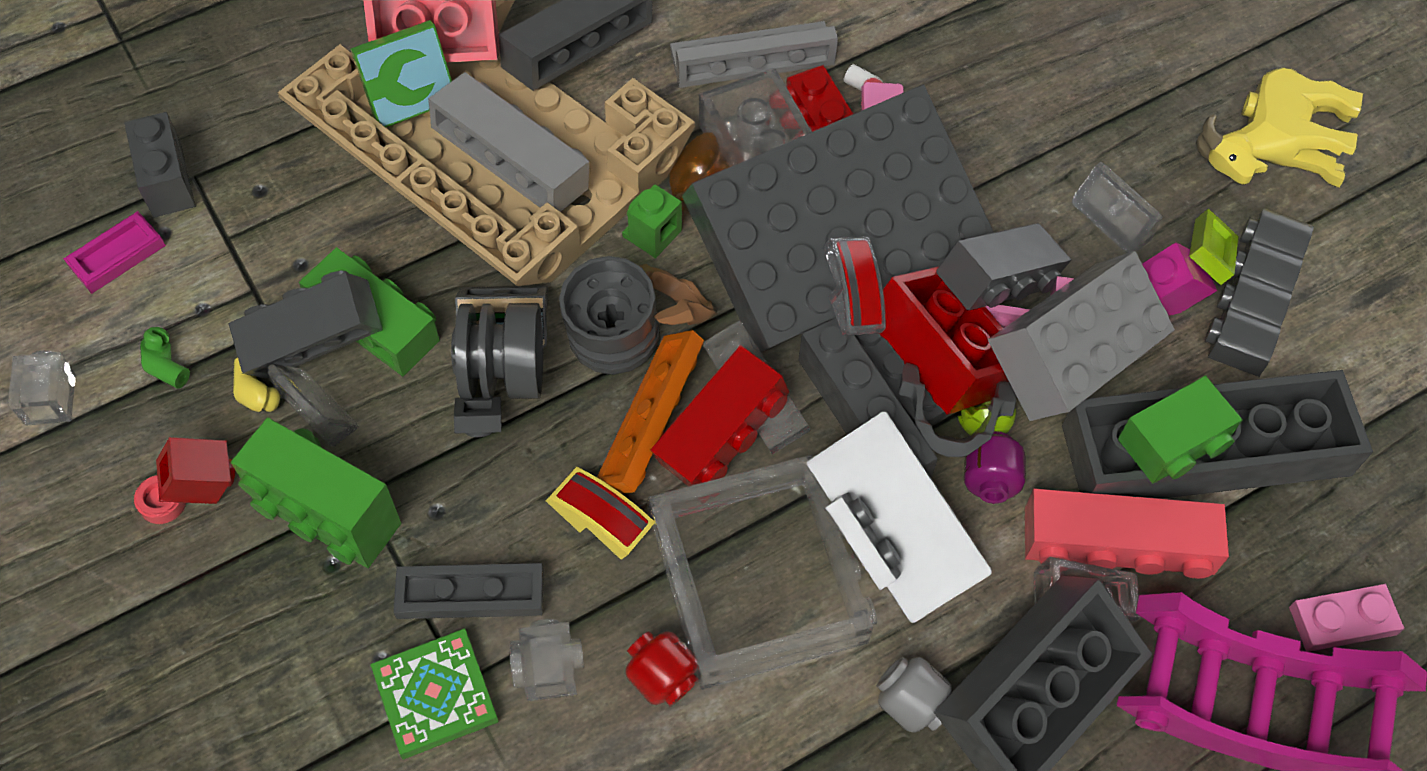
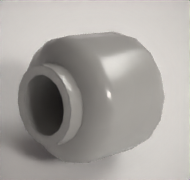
M904 657L899 658L887 669L876 685L881 690L878 698L879 706L906 731L918 732L926 726L934 731L942 724L934 714V711L952 693V687L950 682L925 659L914 657L907 661Z

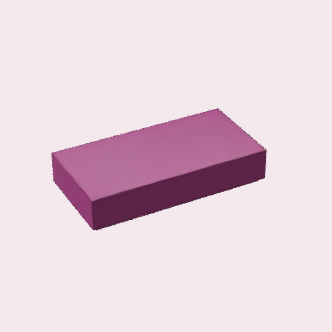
M137 211L63 259L92 294L166 245L161 236Z

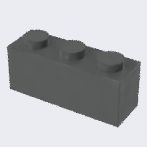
M1039 223L959 240L936 270V273L966 309L970 311L985 306L993 308L1003 301L1014 298L1018 301L1029 294L1040 291L1042 293L1051 291L1057 276L1063 277L1061 272L1072 259Z
M335 271L324 275L321 278L322 282L315 286L292 289L282 295L283 299L271 305H257L245 310V316L228 323L242 374L268 379L382 331V325L368 280L349 274L347 271Z

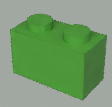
M1204 376L1130 417L1118 440L1151 483L1154 484L1168 475L1173 480L1183 476L1196 465L1197 462L1195 460L1205 454L1213 458L1223 453L1234 443L1235 440L1232 438V435L1241 423L1242 418L1208 377Z

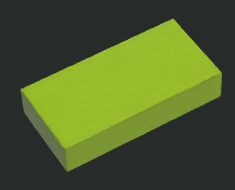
M1207 209L1195 219L1189 257L1216 282L1222 285L1235 274L1239 236L1211 210Z

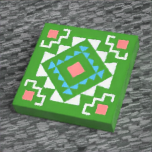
M465 628L371 664L386 714L403 760L499 722Z

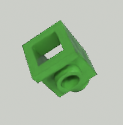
M656 184L650 189L642 191L631 202L627 210L628 227L622 232V237L656 259L682 231V201Z

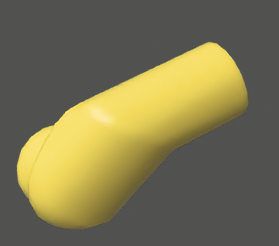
M238 358L234 360L233 393L237 402L256 412H260L262 409L267 412L276 410L280 402L278 389L267 387L265 383L257 380L256 376L242 374Z

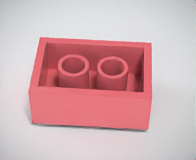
M363 0L368 42L431 20L435 25L446 62L497 60L499 57L496 0Z

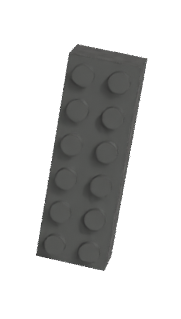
M1343 370L1213 384L1242 418L1241 423L1232 435V438L1235 440L1234 443L1216 457L1210 458L1208 454H1205L1196 459V465L1183 476L1173 480L1168 475L1154 484L1151 483L1118 438L1130 417L1182 388L1085 399L1067 413L1062 424L1079 492L1164 499L1353 476L1373 453Z

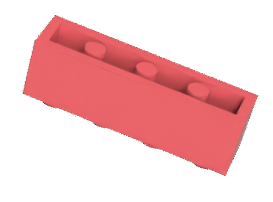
M1033 489L1025 506V559L1038 560L1045 566L1059 567L1067 563L1086 564L1090 569L1098 571L1111 570L1115 567L1135 568L1136 572L1146 575L1159 574L1163 571L1183 572L1186 577L1200 579L1215 575L1229 558L1225 504Z

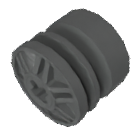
M605 256L590 259L570 273L563 282L559 302L570 348L580 363L595 372L612 375L632 371L645 363L657 348L660 327L659 322L654 318V315L657 314L653 284L642 267L625 258Z
M509 303L504 316V324L496 323L494 309L491 304L482 305L479 324H477V316L473 304L459 305L456 325L452 333L451 358L453 373L456 376L457 389L461 399L475 398L478 379H480L484 399L493 398L497 379H504L506 392L510 399H540L543 384V327L539 303Z

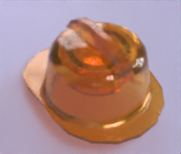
M706 132L691 141L680 153L671 170L670 187L672 195L684 202L682 195L692 183L731 167L721 154L718 139L713 133Z

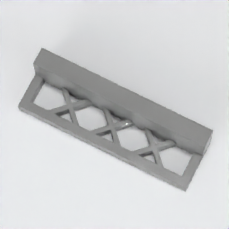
M825 21L670 43V52L679 88L810 69L821 65H835L838 37L834 26L826 27Z

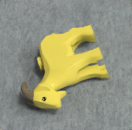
M1274 69L1265 74L1256 91H1250L1246 97L1242 115L1249 117L1248 125L1241 130L1221 135L1215 128L1217 116L1215 114L1211 115L1205 120L1203 132L1197 138L1198 152L1216 170L1242 185L1248 184L1255 173L1267 171L1268 165L1257 160L1261 159L1276 165L1296 167L1317 173L1326 182L1340 187L1345 178L1344 165L1336 163V157L1326 155L1317 149L1329 150L1339 156L1342 152L1353 155L1356 149L1358 134L1326 128L1310 121L1314 113L1329 112L1334 113L1340 120L1349 123L1351 118H1357L1361 111L1363 93L1349 90L1333 81L1319 82L1310 80L1293 69Z

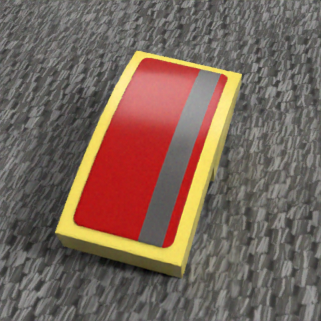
M576 467L546 499V502L579 533L585 528L589 529L621 560L633 550L655 523L643 510L616 489L579 467Z

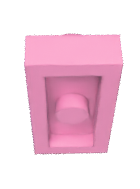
M1386 584L1296 600L1289 607L1306 652L1396 636L1405 629Z

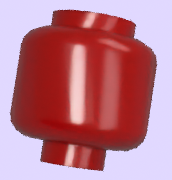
M647 631L627 650L632 659L627 664L625 675L652 705L666 702L669 707L673 706L700 680L695 675L699 667L697 657L673 632H662L654 637Z

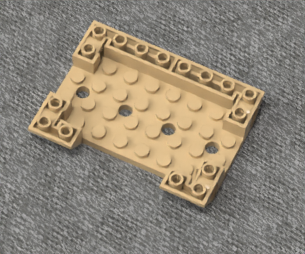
M496 0L498 32H500L515 0ZM341 44L278 92L280 99L516 286L553 282L627 214L631 202L642 191L650 189L654 184L658 186L668 177L695 128V122L634 78L605 101V123L551 82L532 91L501 68L500 54L497 60L446 62L452 81L466 72L478 82L487 84L496 95L509 104L516 105L524 115L538 125L547 127L555 137L569 147L579 150L589 160V187L582 194L590 198L589 203L576 206L570 204L559 212L547 202L541 208L432 129L430 111L388 127L380 124L374 119L352 53Z

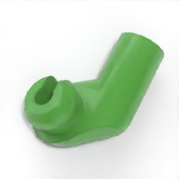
M160 327L147 329L140 344L143 370L177 389L182 388L189 379L190 371L188 368L172 361L168 332Z

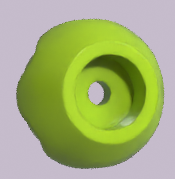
M991 401L985 402L979 407L961 410V416H958L960 425L970 436L983 424L988 415V407ZM1016 408L1014 409L1013 416H1000L998 418L994 431L1003 433L1010 431L1015 422Z

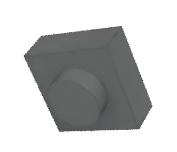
M501 396L493 397L492 399H484L483 397H475L474 399L455 398V434L465 433L471 437H485L492 432H501Z

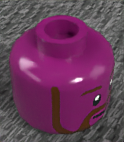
M994 431L989 441L965 456L964 483L972 494L983 501L992 504L1002 503L1022 491L1026 477V455L1023 446L1008 434Z

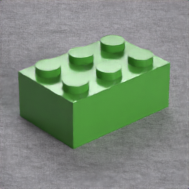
M268 417L231 461L241 479L238 485L251 496L253 500L250 502V505L258 513L270 520H274L278 516L289 522L288 527L305 541L312 542L314 538L328 545L327 550L330 554L347 565H351L353 561H356L369 569L402 524L385 483Z

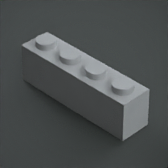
M464 72L428 98L432 129L541 208L547 202L561 212L588 190L589 160L579 150L569 147L555 137L547 127L538 125L524 115L516 105L509 104L496 95L487 84L478 82Z

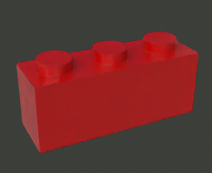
M740 345L650 451L664 468L699 496H702L708 488H715L723 480L728 470L727 465L738 452L744 453L752 446L758 435L757 430L768 417L774 418L784 408L789 390L783 376Z

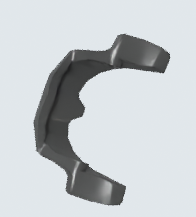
M906 363L903 367L899 394L913 401L917 428L930 448L947 457L969 455L991 439L1000 416H1013L1016 394L1010 382L1000 381L997 383L995 395L988 407L989 412L981 427L971 436L955 439L949 436L937 435L933 431L931 423H928L923 415L922 404L925 398V384L920 383L919 369L916 365Z

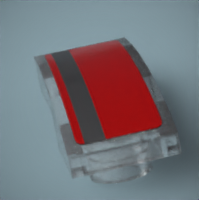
M870 237L830 238L823 247L837 286L829 298L842 335L882 333L886 329L884 295L879 267Z

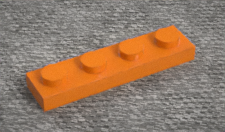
M693 330L663 336L598 473L597 478L621 494L634 493L643 482L646 475L645 469L652 456L650 449L663 435L666 423L680 401V393L688 375L697 364V356L704 340Z

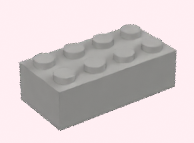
M1132 251L1095 264L990 337L988 342L1029 421L1070 412L1175 329L1136 251Z

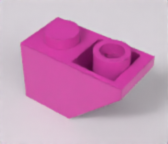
M1177 242L1142 263L1168 316L1185 311L1217 291L1211 276L1189 257L1190 249Z

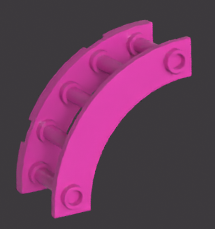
M1182 592L1139 595L1136 614L1153 624L1155 632L1158 633L1146 696H1118L1117 701L1119 708L1136 717L1135 723L1138 726L1151 731H1163L1196 746L1279 771H1403L1390 761L1397 697L1402 696L1404 691L1426 692L1427 671L1403 651H1368L1334 647L1332 656L1300 651L1301 641L1260 630L1254 631L1252 637L1228 628V618L1205 608ZM1178 638L1198 647L1197 652L1202 656L1191 713L1167 700ZM1227 658L1252 666V670L1257 673L1246 735L1211 722L1222 660ZM1283 675L1311 680V684L1316 687L1306 750L1267 741L1277 678ZM1343 686L1371 689L1375 692L1367 758L1328 754L1337 691L1343 689Z

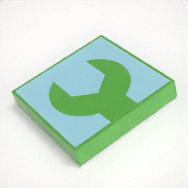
M431 20L350 49L374 119L384 127L429 112L428 98L452 81L435 25Z

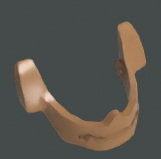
M647 264L640 266L651 279L653 288L668 295L677 303L654 315L658 322L669 325L684 323L699 325L718 314L712 302L704 298L693 282L686 279H678L665 270L650 267Z

